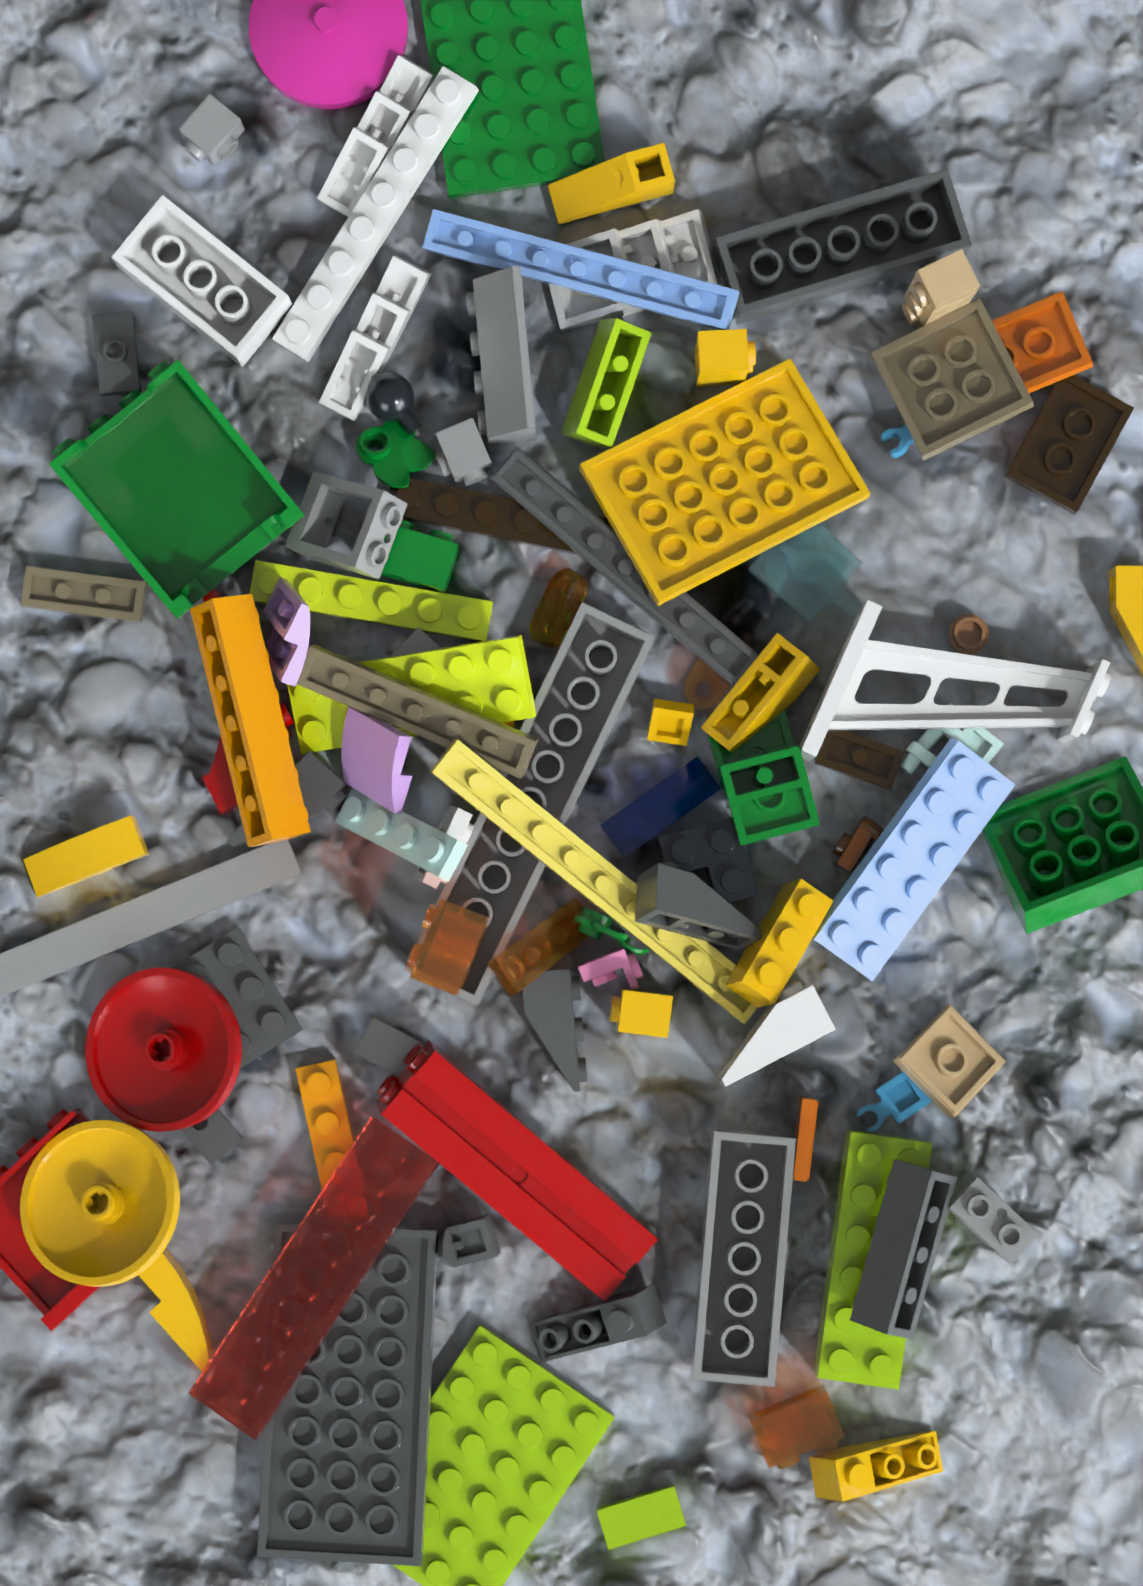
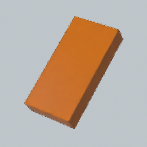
M799 1096L794 1136L796 1144L793 1180L807 1182L810 1177L818 1102L814 1098Z

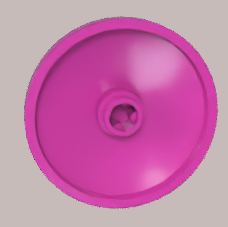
M253 0L248 25L251 48L265 78L287 98L299 104L318 109L350 107L371 98L376 91H380L397 56L405 55L409 32L407 13L403 0Z

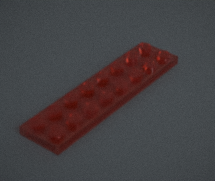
M371 1116L188 1394L252 1439H259L440 1163L376 1117Z

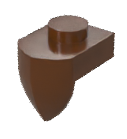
M863 816L851 835L844 832L832 852L838 856L833 865L847 873L851 872L870 840L876 842L884 829L878 823Z

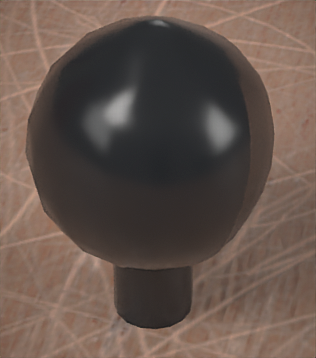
M396 373L374 374L370 379L366 392V402L371 413L383 421L393 422L398 420L408 435L419 429L421 425L410 411L414 406L415 396L408 380Z

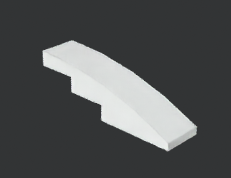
M402 55L397 56L380 91L375 92L358 127H353L317 197L318 200L349 217L428 91L436 75Z
M396 255L392 257L377 291L372 294L357 328L352 330L319 400L320 404L353 421L357 419L366 402V392L371 377L376 373H382L420 299L431 273Z

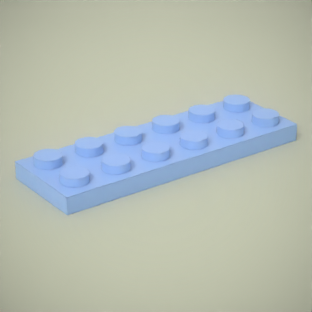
M951 737L833 899V903L813 939L873 981L1015 784L959 740Z

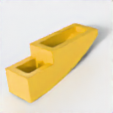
M130 815L23 859L36 896L41 897L147 856L149 852L136 817Z
M166 1247L159 1258L138 1275L161 1300L149 1313L204 1374L215 1363L212 1339L205 1313L190 1280L181 1265Z

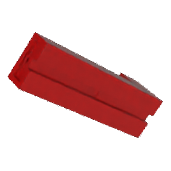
M428 1039L424 1046L417 1043L403 1060L406 1064V1069L399 1077H395L393 1074L389 1075L376 1091L380 1096L376 1103L381 1115L605 1302L626 1278L625 1274L634 1263L638 1264L658 1238L646 1225L470 1078L465 1069Z

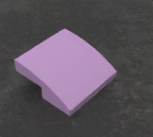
M279 577L263 610V614L273 625L264 644L269 653V664L272 671L281 682L295 687L300 677L309 646L310 612L308 604L289 581Z
M348 706L341 745L344 782L393 813L401 814L412 779V775L402 770L412 737L383 720Z

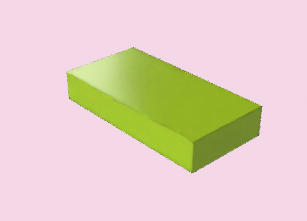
M674 1484L596 1508L608 1550L686 1526Z

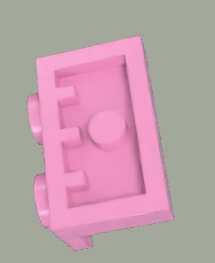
M624 948L577 965L583 981L592 980L594 987L616 979L615 970L622 968L631 990L639 988L636 979L643 977L635 954L626 955Z

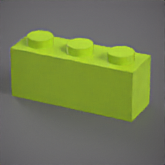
M618 318L599 321L561 434L596 448L613 447L652 332Z

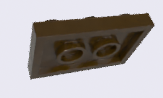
M1075 375L1055 382L1004 477L1075 515L1134 407Z

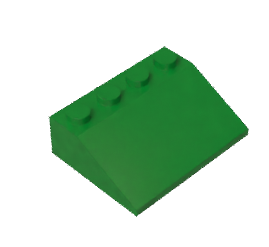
M1126 756L1001 804L982 830L1010 902L1026 934L1143 889V787Z

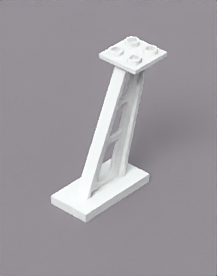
M867 600L858 611L799 746L803 759L810 762L817 756L828 730L1062 727L1056 740L1065 743L1078 738L1081 733L1085 735L1089 730L1095 716V712L1090 710L1093 701L1097 696L1102 697L1111 680V675L1106 673L1110 662L1102 659L1089 666L1086 672L868 640L883 606ZM870 670L919 674L930 678V686L924 699L916 704H862L855 700V694L864 674ZM946 678L995 683L999 687L995 700L986 706L937 705L934 703V696L938 687ZM1011 686L1051 689L1067 693L1064 704L1059 707L1004 705V699Z

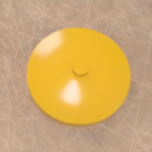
M112 1120L83 1122L62 1131L51 1139L32 1162L24 1180L20 1199V1217L23 1233L38 1261L59 1278L72 1283L93 1287L111 1286L126 1282L150 1267L167 1247L175 1230L180 1209V1189L177 1174L163 1147L144 1131Z

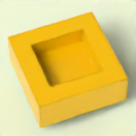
M654 698L647 740L687 746L694 715V704Z

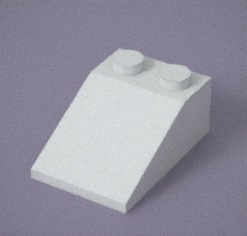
M795 981L784 987L775 1004L768 1005L717 1075L725 1087L836 1030L814 986L809 984L802 986L800 981Z

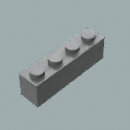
M894 1159L887 1179V1187L881 1209L876 1219V1227L870 1249L865 1259L862 1278L854 1299L850 1321L887 1335L913 1339L956 1185V1176L918 1164Z

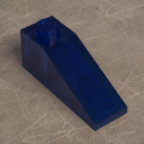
M697 756L602 823L600 828L622 859H625L721 788Z

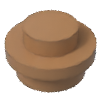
M964 614L957 617L951 623L948 630V639L951 646L961 654L970 655L979 652L985 647L989 638V630L986 623L980 617L973 614Z

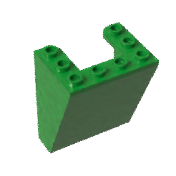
M166 359L147 374L151 382L146 386V391L141 394L135 389L118 403L122 410L111 419L104 414L87 428L91 435L85 440L81 438L76 442L69 437L51 451L55 459L49 465L175 618L178 619L193 607L196 602L305 515L182 363L177 360L171 365Z

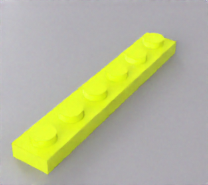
M255 560L249 594L253 595L254 602L267 604L279 577H282L289 581L308 604L309 612L416 630L419 627L423 632L479 642L487 641L493 608L492 601Z

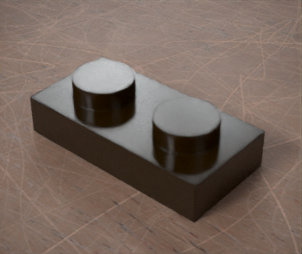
M828 730L814 764L875 786L892 790L905 751L845 730Z

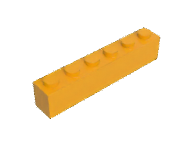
M244 594L212 598L190 608L248 848L288 840L311 832L308 812L304 806L298 782V771L294 765L289 745V735L284 725L279 704V694L274 684L269 664V653L264 644L259 623V613L255 607L253 595Z

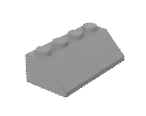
M511 266L473 279L474 292H466L468 317L476 316L477 331L470 332L472 356L480 355L481 371H474L476 396L484 395L485 411H477L479 434L488 436L489 446L536 441L520 266Z

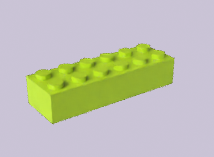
M846 1129L813 1368L817 1378L899 1390L906 1338L881 1333L850 1321L894 1159L929 1168L933 1143L927 1140Z

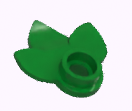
M398 420L393 422L386 421L381 427L367 428L359 435L356 441L358 458L363 463L372 466L375 477L379 481L394 488H407L410 482L409 472L423 470L435 460L433 450L414 437L416 431L408 435ZM373 446H380L382 448L379 451L369 449Z
M583 907L580 915H575L573 921L580 923L579 932L598 940L601 939L603 933L613 937L622 948L630 953L645 955L650 949L633 946L630 943L632 938L628 937L627 934L609 929L613 921L612 918Z

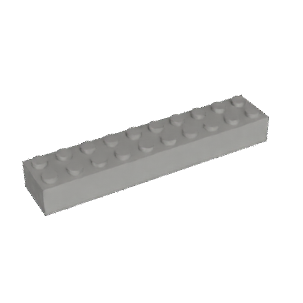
M583 602L534 700L536 716L525 719L520 729L524 733L539 738L526 773L520 779L501 770L499 772L564 826H566L655 641L654 636ZM481 813L466 843L468 846L449 882L445 884L404 968V971L477 1006L480 1004L546 867L545 864Z

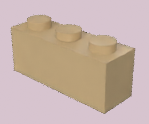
M963 250L956 251L917 270L903 297L905 303H902L903 313L911 326L916 324L919 329L971 302L980 284Z

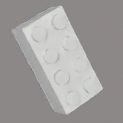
M164 195L159 198L111 257L121 271L241 367L247 363L293 306L289 296Z

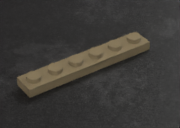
M315 644L311 645L308 649L300 677L296 683L446 748L455 739H458L491 767L520 779L526 773L539 739Z

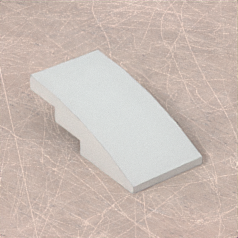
M699 209L663 221L653 219L620 231L614 228L567 244L721 286L703 213ZM549 284L561 330L645 311L637 307Z

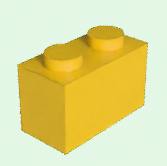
M747 329L697 332L694 347L696 387L736 386L746 380L748 373H753V365L756 364L755 341H747Z

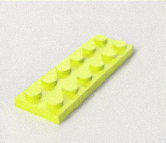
M522 635L358 662L501 723L529 719L536 716ZM287 684L301 754L308 753V751L317 752L341 748L348 706L298 684L295 687ZM394 726L399 730L403 731L404 733L410 735L411 737L418 736L402 728Z

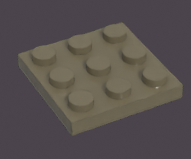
M981 299L871 352L872 359L923 461L1034 407L1033 400Z

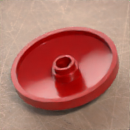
M177 968L144 969L117 982L97 1005L88 1026L85 1043V1058L89 1078L103 1104L111 1113L125 1123L139 1129L154 1132L185 1129L210 1117L231 1093L239 1074L242 1057L240 1028L235 1013L227 999L205 978L193 972Z

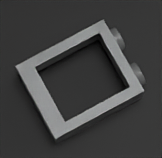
M313 471L299 508L305 516L292 526L285 547L308 559L380 579L408 503L384 490ZM346 495L371 501L351 555L327 549Z
M966 1170L959 1174L949 1211L996 1255L1012 1265L1039 1234L977 1176Z

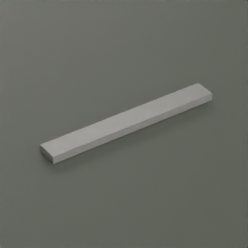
M289 839L266 844L0 953L1 997L302 875V870Z

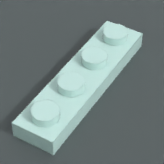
M354 788L351 789L334 821L449 882L468 846L403 811L401 814L393 813Z

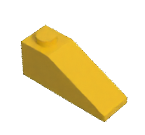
M777 633L701 726V729L733 753L790 706L821 669L806 654Z

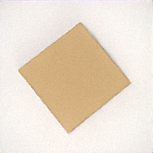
M950 1004L944 1006L893 1060L949 1119L956 1117L1006 1062Z

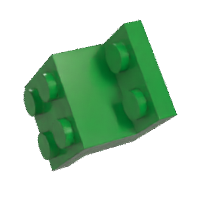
M785 710L733 753L707 734L726 808H730L740 846L820 825L800 746L794 745Z

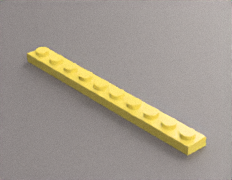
M455 739L429 772L646 947L650 948L657 956L739 1022L746 1024L757 1007L725 986L736 967L732 961L707 941L635 922L636 883L461 741Z

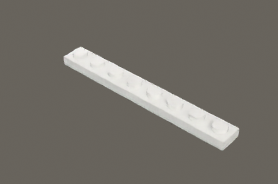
M443 66L272 340L306 362L310 361L479 91L477 86Z

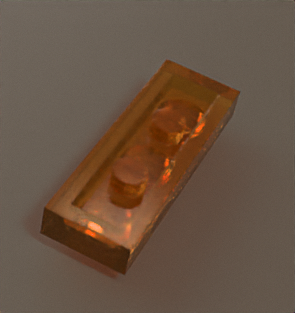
M576 897L565 902L487 962L510 997L519 993L590 937L579 932L580 923L573 921L575 915L579 916L583 908Z

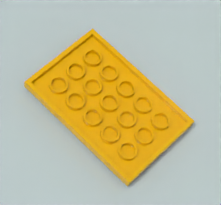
M791 358L581 463L579 466L582 476L657 606L868 499L870 495L869 489Z

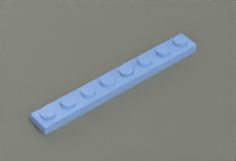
M435 209L432 211L422 246L423 249L429 252L496 270L520 266L522 277L718 330H729L739 297V291Z

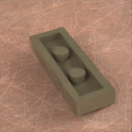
M26 566L20 606L142 623L148 584L145 581Z

